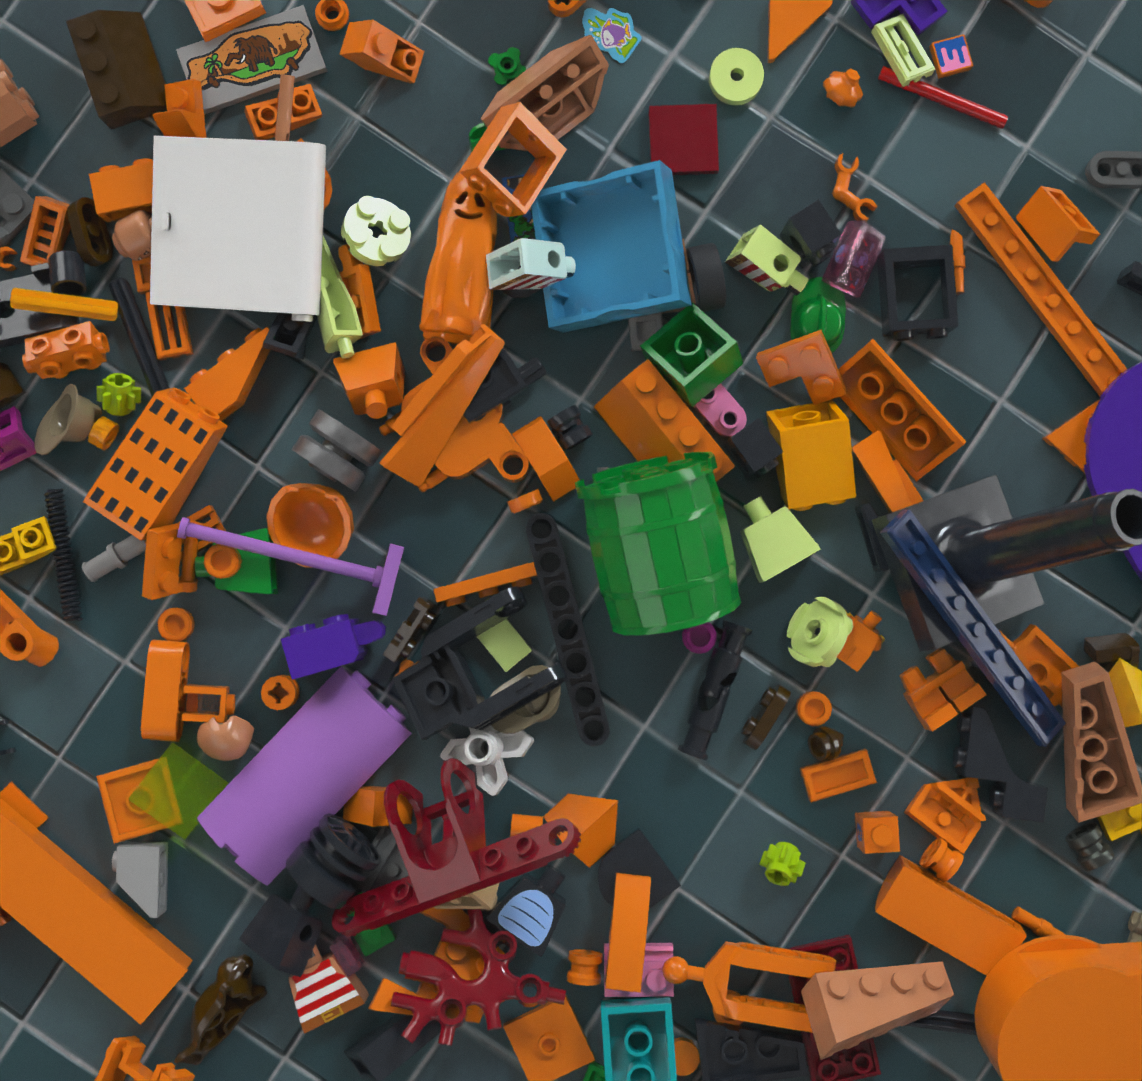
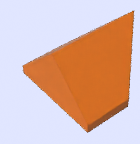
M568 793L543 816L547 823L560 818L568 819L579 829L581 842H578V849H574V855L589 868L615 845L618 800ZM565 830L564 833L560 832V836L557 834L562 843L566 840L568 831L566 832Z

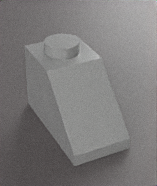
M127 841L117 846V851H114L112 857V870L116 872V882L150 918H158L167 911L168 842Z

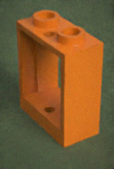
M517 102L500 108L459 172L468 180V185L474 191L483 194L492 202L493 209L500 215L505 217L526 215L567 149L521 102ZM507 130L535 157V160L513 194L484 168Z

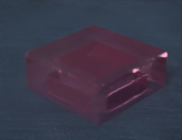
M341 935L336 938L329 948L349 977L360 970L364 960L350 937Z

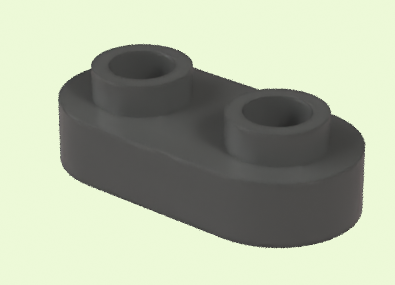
M1099 152L1088 161L1085 168L1086 178L1090 184L1097 188H1142V152ZM1098 167L1105 169L1106 176H1101L1098 173ZM1132 168H1136L1139 170V177H1136L1132 174Z

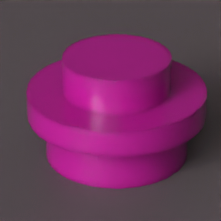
M707 622L683 629L682 641L689 651L697 654L706 653L715 645L717 636L711 623Z

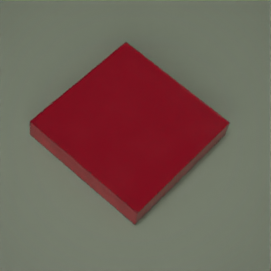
M717 104L649 106L650 162L660 160L672 169V175L718 174Z

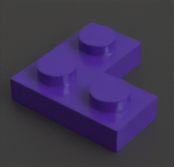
M940 0L851 1L852 6L870 29L898 10L900 14H904L917 36L942 19L948 12Z

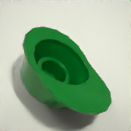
M822 277L810 278L804 289L797 296H793L790 325L791 340L822 330L831 353L835 352L842 342L846 313L845 296L840 287L832 280Z

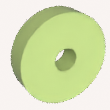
M731 48L720 53L713 61L709 73V85L713 94L720 101L729 105H743L753 100L759 93L764 80V69L761 61L754 53L743 48ZM732 73H739L742 79L734 81L730 75Z

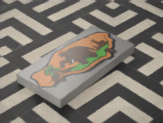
M304 5L233 29L208 42L202 40L176 49L186 79L201 81L204 115L279 89L281 74L295 76L294 83L328 72Z

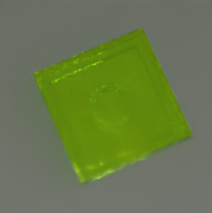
M172 742L128 800L185 840L198 824L197 817L223 791L228 782Z

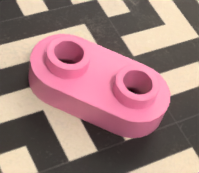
M720 383L712 390L713 398L701 399L694 405V408L717 434L723 437H732L745 427L747 417L744 409ZM727 413L733 414L736 418L735 424H726L724 422V415Z

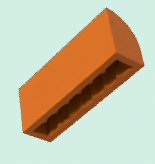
M899 855L887 874L875 904L876 913L986 976L1001 958L1020 946L1027 937L1019 922L949 882L940 881L935 874Z

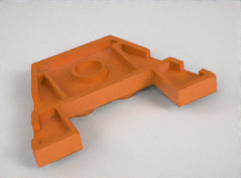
M433 907L419 912L445 925L446 928L465 931L470 926L469 916L462 909H435ZM440 940L434 955L449 963L462 979L474 980L482 974L484 961L477 950L441 942ZM497 947L496 950L498 953L505 954L499 947ZM383 978L368 1009L377 1012L412 1016L413 1013L410 1010L391 1006L393 993L399 992L433 999L437 996L438 989L433 984L421 982L417 992L414 993ZM477 1005L466 1007L467 1018L465 1022L480 1023L484 1014L483 1010ZM450 1008L446 1016L454 1019L459 1015V1010L457 1008Z

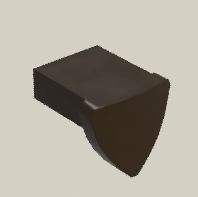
M1117 633L1084 638V651L1095 662L1118 661L1121 658L1138 668L1139 644L1129 634Z

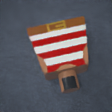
M316 944L302 976L299 977L292 974L289 976L290 988L304 1034L365 1004L369 996L367 989L338 950L321 956Z

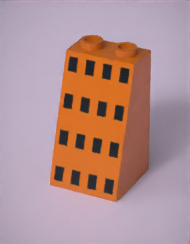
M178 388L157 391L153 395L83 500L85 504L141 541L147 538L148 529L173 524L228 427L219 420L220 416L216 412L206 407L200 408L190 401L191 397L186 392Z

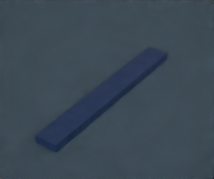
M910 509L902 510L880 534L1036 745L1046 747L1066 722Z

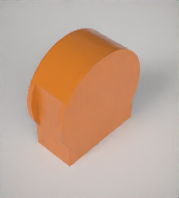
M1051 935L1028 941L1001 958L986 976L975 1005V1028L978 1040L1001 1080L1142 1081V942L1098 944L1079 936Z

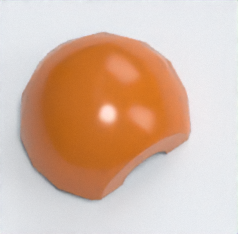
M298 483L282 487L272 498L267 512L268 533L274 544L338 559L347 549L354 531L353 513L344 496L339 491L324 485ZM298 564V565H300V566H302V567L313 568V567H309V566H305V565Z

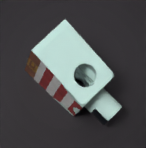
M520 238L486 255L489 290L542 289L572 277L576 269L575 260L570 256H565V247L560 242Z

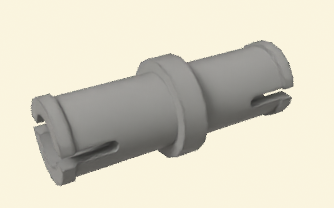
M131 535L117 544L112 542L107 545L106 551L82 563L83 572L91 582H96L99 578L116 568L123 569L128 566L129 560L146 550V539L141 541Z

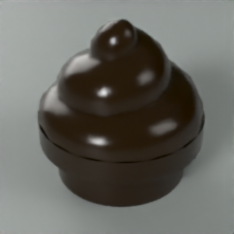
M826 726L816 728L808 738L810 752L818 760H833L841 753L844 735Z

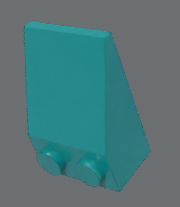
M670 997L600 1000L605 1081H677Z

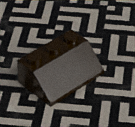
M96 10L66 21L98 116L111 130L153 116L154 113L167 111L164 87L166 81L141 12Z

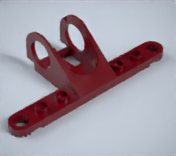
M455 758L443 761L441 767V786L445 797L444 801L423 809V794L405 780H396L388 784L384 793L385 813L409 876L351 897L342 908L335 909L332 915V926L344 936H356L357 933L379 928L548 865V862L559 858L562 859L564 856L569 857L570 853L574 854V849L579 847L578 842H581V838H579L581 833L571 821L560 818L486 846L483 793L476 788L475 773L460 760ZM452 773L461 779L467 790L466 792L453 796L450 782ZM399 794L406 797L414 810L417 821L415 835L411 834L404 827L397 809V797ZM470 805L468 814L461 809ZM442 816L443 841L432 845L431 820ZM568 831L566 840L556 846L554 844L556 843L554 839L558 838L556 835L560 836V832ZM350 911H355L353 919L346 925L344 923L346 919L344 918H348L347 913L350 915Z

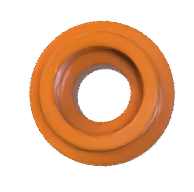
M321 0L315 9L316 20L323 29L338 31L349 20L348 6L343 0ZM331 11L339 13L335 19H328L327 15Z

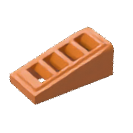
M35 196L20 262L30 266L47 263L48 258L53 253L63 250L71 229L67 216V209L70 204L47 196ZM50 210L58 212L57 218L48 215ZM45 223L55 226L54 231L44 229ZM42 236L50 239V245L39 242V237ZM38 249L48 253L47 259L34 255V250Z

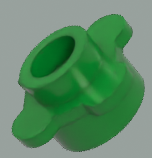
M510 47L507 52L501 54L493 53L489 56L488 63L494 68V80L498 85L504 86L509 84L526 71V68L521 65L519 59L521 55L519 49ZM510 64L511 67L509 69H505L504 65Z

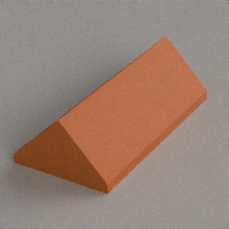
M874 339L869 341L839 368L847 388L846 395L840 396V398L872 433L877 430L880 431L889 452L916 482L966 443L965 439Z

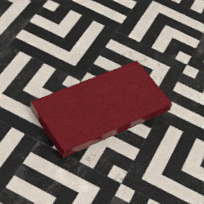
M850 935L785 948L832 957L837 960L835 971L858 969ZM788 975L793 1002L805 1005L801 990L811 978ZM800 1031L804 1042L805 1057L811 1081H853L881 1074L873 1037L847 1050L843 1049L835 1052L832 1056L821 1060L813 1033Z

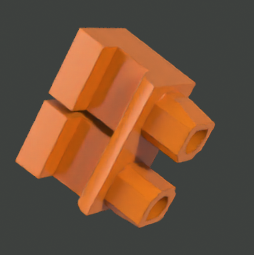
M938 648L926 657L935 671L927 678L923 676L917 666H912L899 675L906 689V692L903 693L905 699L923 728L932 732L958 715L957 711H964L987 695L979 683H976L967 672L964 663L954 660L944 648Z

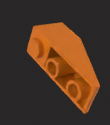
M268 327L263 330L261 328L253 330L245 337L243 345L236 350L231 348L217 358L218 363L208 371L202 369L190 378V384L184 389L197 406L213 410L220 416L219 420L222 422L244 405L270 352V349L263 348V342L270 330Z

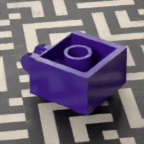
M340 614L323 619V627L316 628L314 623L289 629L290 636L281 638V643L292 680L363 660L368 652L366 644L378 641L381 638L383 639L386 636L387 627L382 623L383 621L371 620L360 623L359 618L349 619L348 614Z

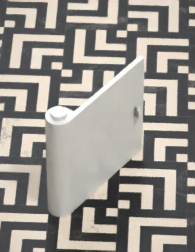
M154 136L150 304L292 313L291 320L312 322L313 315H320L326 145L294 141Z

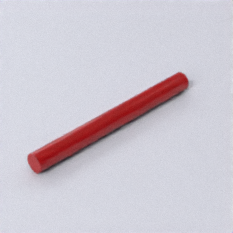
M883 66L878 76L879 80L1003 129L1008 120L1007 115L920 80L917 82L912 80L909 85L902 87L893 69Z

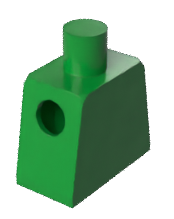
M268 528L238 534L273 543L268 533ZM237 549L241 556L239 571L230 578L222 579L215 577V587L218 590L278 594L276 558ZM204 556L195 558L197 577L211 576L205 569Z

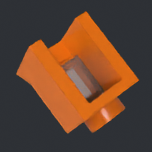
M187 684L184 686V693H187L186 712L182 714V721L209 722L212 717H215L217 723H225L228 715H234L236 696L235 694H229L230 686Z

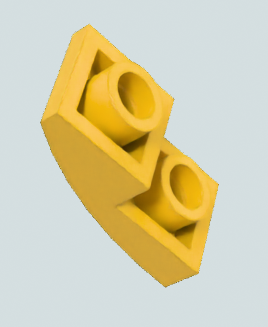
M45 516L11 528V533L0 536V576L30 564L57 549Z

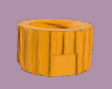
M104 416L100 417L89 432L88 442L103 451L108 449L119 432V424Z

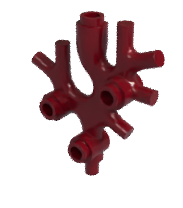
M467 909L470 922L469 928L465 931H459L444 927L441 942L477 950L484 961L482 974L477 979L464 980L449 963L440 957L411 950L410 953L403 952L399 974L405 975V979L435 985L438 989V994L433 999L394 992L391 1006L412 1011L413 1018L401 1034L410 1043H414L422 1029L430 1021L437 1020L441 1025L438 1044L452 1046L455 1030L466 1021V1007L470 1005H477L483 1010L487 1030L492 1031L502 1028L499 1006L505 1000H518L525 1007H535L538 1004L545 1006L546 1001L564 1005L566 990L549 987L550 982L543 981L535 974H526L520 978L511 973L508 964L515 958L517 953L515 937L507 931H499L492 934L485 926L482 909ZM505 944L509 947V951L506 954H500L496 950L497 947ZM526 987H533L537 993L533 997H527L523 991ZM450 1008H457L459 1010V1015L454 1019L446 1016Z

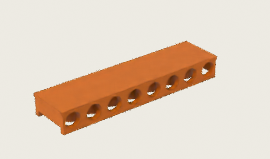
M0 798V907L141 1025L184 976L193 960Z

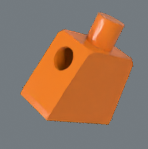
M396 342L356 352L350 358H333L341 384L355 415L367 414L373 419H379L386 415L387 408L400 405L403 402L405 368Z

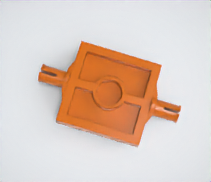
M1030 624L1012 642L999 630L1055 707L1059 704L1063 708L1061 672L1079 667V665L1036 625Z

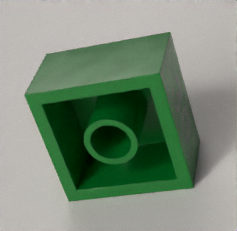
M691 302L692 306L685 307L641 344L640 347L645 359H649L672 389L688 405L693 407L744 363L737 341Z

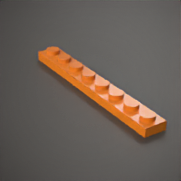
M985 182L958 201L954 205L1096 393L1101 396L1110 383L1126 371L1127 368Z

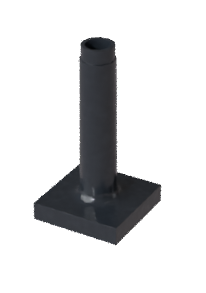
M993 475L871 520L918 648L922 652L940 648L959 639L880 534L902 510L910 509L995 625L1044 604L1033 573L1129 550L1131 547L1142 545V492L1135 489L1107 492L1012 518L997 475Z

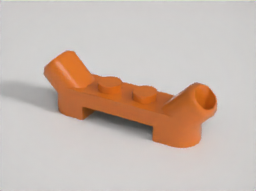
M0 589V652L10 660H26L37 667L48 664L59 650L57 637L40 629Z

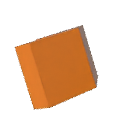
M541 416L512 433L553 502L576 488L575 482L580 479Z

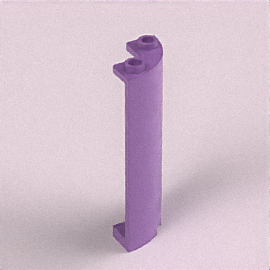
M341 666L197 817L199 823L221 849L223 847L227 848L236 857L235 863L267 886L286 867L287 858L299 844L311 840L310 832L313 828L319 826V821L323 816L328 813L335 815L412 734L403 723L406 719L404 714L391 704L387 708L376 700L368 690L371 683L358 671L351 674Z

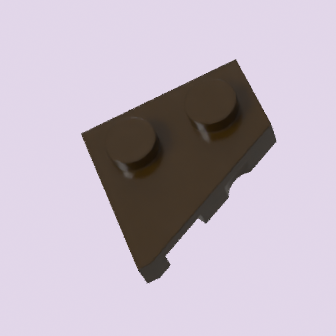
M419 597L413 605L415 607L408 619L402 623L383 653L391 661L397 662L401 657L406 660L417 645V642L413 639L420 629L426 631L436 618L437 614L433 612L436 604L426 597Z

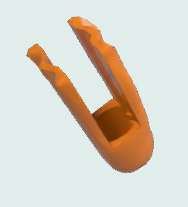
M457 172L447 186L438 218L436 248L426 277L421 323L419 325L420 330L423 331L424 340L431 336H440L452 344H459L464 339L469 341L482 324H486L491 328L493 290H489L486 255L494 251L497 235V212L493 209L492 202L483 194L474 191L468 185V180L460 172Z

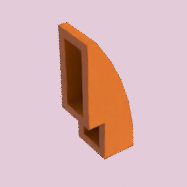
M616 873L605 973V989L641 993L649 913L650 876Z

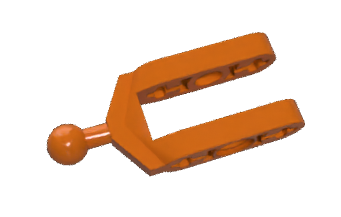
M726 941L705 965V968L688 965L687 961L683 958L675 956L665 961L662 971L665 979L674 985L681 984L687 979L703 982L717 1015L728 1016L729 1018L744 1022L813 1033L805 1005L727 993L730 966L732 964L750 969L812 978L815 973L835 971L837 960L822 954L753 943Z

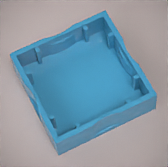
M658 160L614 171L595 180L573 181L540 191L531 205L536 240L562 243L565 247V256L572 257L576 264L575 273L572 277L543 288L549 328L564 333L692 306L672 169Z

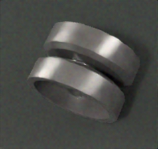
M318 409L309 425L313 431L324 437L325 440L320 444L308 435H301L292 450L309 461V466L334 482L338 480L356 492L365 479L363 471L349 462L354 457L366 466H373L383 451Z

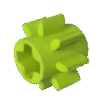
M113 373L108 375L106 379H102V386H97V401L102 402V409L106 410L109 414L124 416L132 410H136V403H141V388L135 387V380H132L129 375Z
M778 842L775 845L770 844L768 851L763 852L759 865L766 867L764 874L770 882L779 886H786L790 882L796 883L797 877H802L806 862L799 860L801 853L795 845L788 842Z

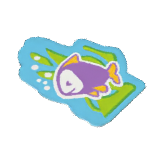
M587 8L584 11L582 24L585 29L584 35H592L600 50L608 52L614 60L621 64L627 61L642 39V36L633 30L634 26L631 15L614 8H609L607 14L593 8Z

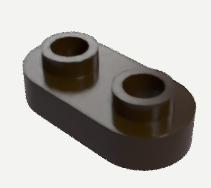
M82 197L72 202L68 206L67 216L77 251L82 260L92 267H98L110 261L113 256L112 244L105 221L96 214L94 200Z
M779 684L774 689L770 686L766 689L759 701V705L762 708L756 718L750 716L741 730V734L745 736L743 740L745 745L754 750L760 747L785 707L791 691Z

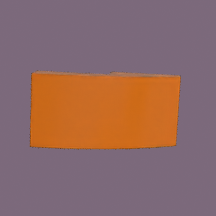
M311 84L294 88L290 131L305 126L321 118L323 115ZM279 92L277 98L245 106L244 113L255 140H267L275 137Z

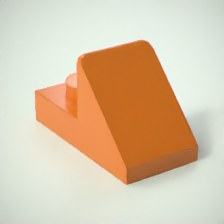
M189 79L164 84L167 111L153 114V118L163 135L206 138L201 81Z

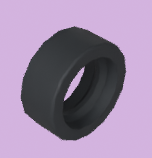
M708 243L688 247L686 249L689 264L688 273L691 274L696 301L695 305L703 312L724 308L726 305L725 278L716 245Z

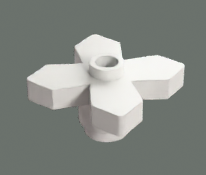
M492 726L484 730L469 728L471 734L467 738L450 739L440 757L445 761L451 758L458 759L466 766L476 765L477 785L492 796L498 795L508 781L503 758L524 757L534 743V738L523 730L514 734L499 733ZM486 742L489 747L488 753H486L484 750V745Z

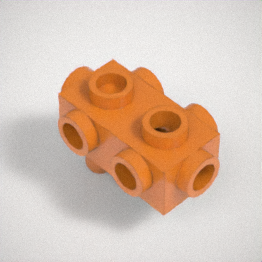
M91 321L26 338L25 354L22 355V361L29 374L36 372L41 379L53 377L61 379L74 370H94L98 368L101 363L107 362L106 353L110 351L106 335L103 332L99 333Z

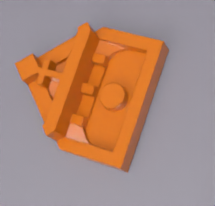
M972 777L924 784L904 811L906 815L933 836L945 840L951 850H957L961 854L965 853L981 828V821H986L985 815L981 812L977 788L980 787L978 778Z

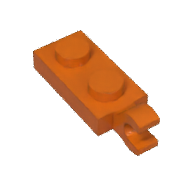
M345 244L338 248V255L343 266V271L339 272L355 304L363 336L360 338L362 339L381 331L370 267L368 264H363V262L357 260L350 253V246Z

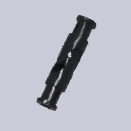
M725 620L722 623L724 631L719 645L714 647L706 670V677L700 686L688 719L690 727L685 741L678 747L679 751L706 761L708 759L706 751L712 734L717 733L730 695V687L738 674L743 660L741 656L747 636L751 635L753 631ZM706 697H714L718 700L710 710L707 708Z

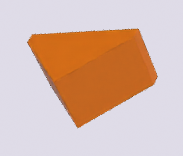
M362 785L344 804L343 819L372 827L389 826L384 808L386 787ZM399 794L397 797L399 817L403 824H412L413 808L406 797Z

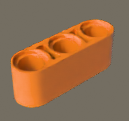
M155 639L150 642L147 654L141 719L142 739L179 742L184 726L182 714L185 712L186 704L184 686L188 682L190 646L188 642Z

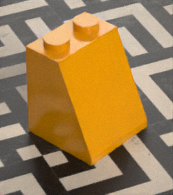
M833 400L817 405L809 403L766 411L769 432L783 450V453L776 457L780 463L776 466L781 497L788 509L805 511L811 509L813 505L823 503L838 505L846 502V499L856 498L849 419Z

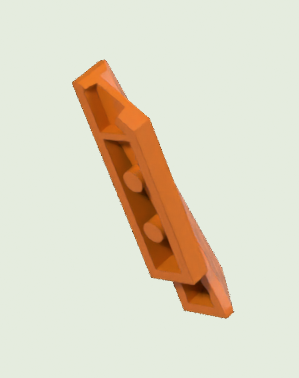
M482 324L469 341L464 339L452 350L391 426L402 437L379 463L384 468L416 486H421L505 345L504 340L486 324Z
M879 430L852 446L853 456L889 513L924 501L897 459L892 460Z

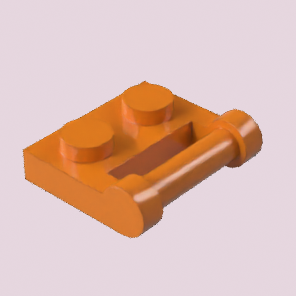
M190 521V523H194V524H198V525H202V526H203V524L200 523V522ZM180 523L147 530L142 597L155 600L180 592L191 593L197 591L198 579L195 578V558L197 557L198 539L186 536L184 539L181 576L179 577L182 539L178 538L177 534Z

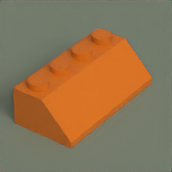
M649 359L623 378L594 406V409L637 461L667 456L668 462L685 459L684 453L712 452L717 463V468L713 470L716 482L735 467L734 463Z

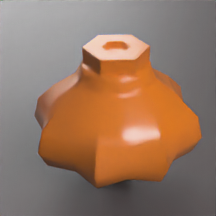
M851 68L844 73L833 71L823 81L827 98L833 100L838 106L855 107L857 101L862 99L863 96L859 85L860 76L858 72Z

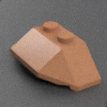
M587 35L550 51L497 92L481 117L486 128H488L502 106L521 102L559 140L594 113L602 89L604 75L607 73L609 64L592 35ZM508 130L498 144L500 148L528 151Z

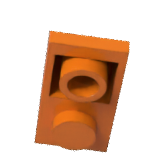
M375 20L349 22L339 54L365 70L404 82L415 83L425 51Z

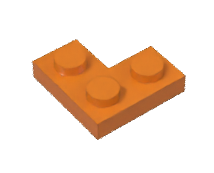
M822 330L757 353L756 359L769 387L801 376L813 405L846 395L847 388Z

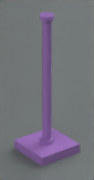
M185 517L181 519L177 537L185 539L188 536L373 582L372 586L378 587L373 613L387 616L404 550L403 546L390 543L384 567L377 565V568L374 569L190 523V519Z

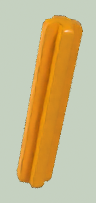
M13 288L11 291L10 305L13 309L106 321H116L118 303L116 301Z

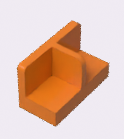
M1040 186L1016 216L1017 221L1051 261L1058 262L1075 242L1092 245L1100 235L1096 228L1060 189Z

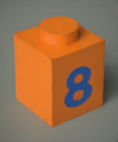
M890 811L855 813L857 847L865 854L900 852L897 815Z

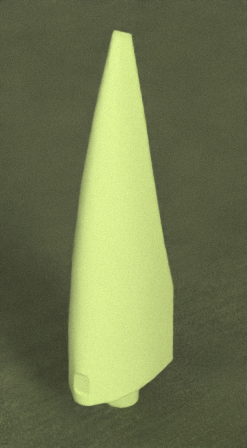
M323 235L320 315H317L326 352L334 353L340 351L341 358H350L355 355L352 344L363 336L355 304L342 281Z

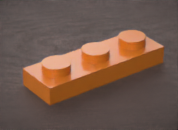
M534 562L435 588L433 591L436 602L445 601L446 607L465 603V596L478 592L480 598L500 593L498 587L510 583L512 587L533 584L531 578L538 575Z

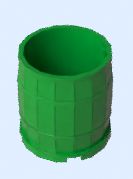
M712 452L684 453L685 459L668 462L667 456L650 458L592 474L593 483L585 486L584 479L575 482L578 499H583L586 531L589 537L600 592L608 610L613 632L621 635H652L673 632L719 619L735 611L741 604L737 585L736 559L734 558L724 502L720 496L713 470L717 468V463Z

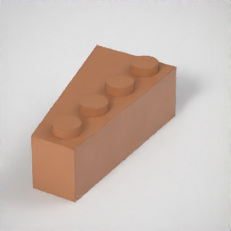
M1091 662L1061 672L1063 719L1066 722L1063 726L1067 810L1080 823L1142 803V783L1109 673L1097 662Z
M943 961L815 973L801 990L821 1060L832 1056L840 1050L852 1048L864 1040L886 1034L889 1030L898 1026L902 1027L934 1014L954 996Z

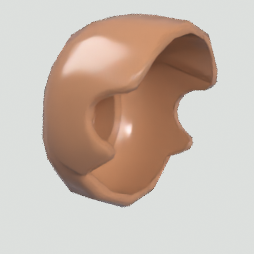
M230 716L223 724H218L216 718L212 717L209 722L199 726L196 739L199 747L209 757L221 761H232L246 754L251 744L254 727L248 721L238 716Z

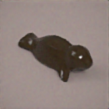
M249 955L231 956L220 964L216 980L201 994L192 1011L190 1044L175 1057L174 1063L185 1062L186 1064L199 1065L208 1052L219 1045L231 1033L245 1012L266 996L267 990L265 986L253 985L252 983L254 962Z

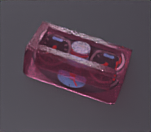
M864 220L849 221L845 226L822 281L836 289L860 298L886 236Z

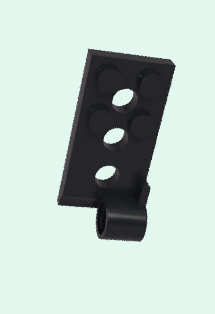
M73 251L53 253L48 258L47 263L31 266L33 274L0 281V348L25 343L26 338L80 324L79 317L15 309L13 315L8 318H1L2 313L6 309L11 308L10 297L13 288L73 296L84 295L87 291L85 266L79 253Z

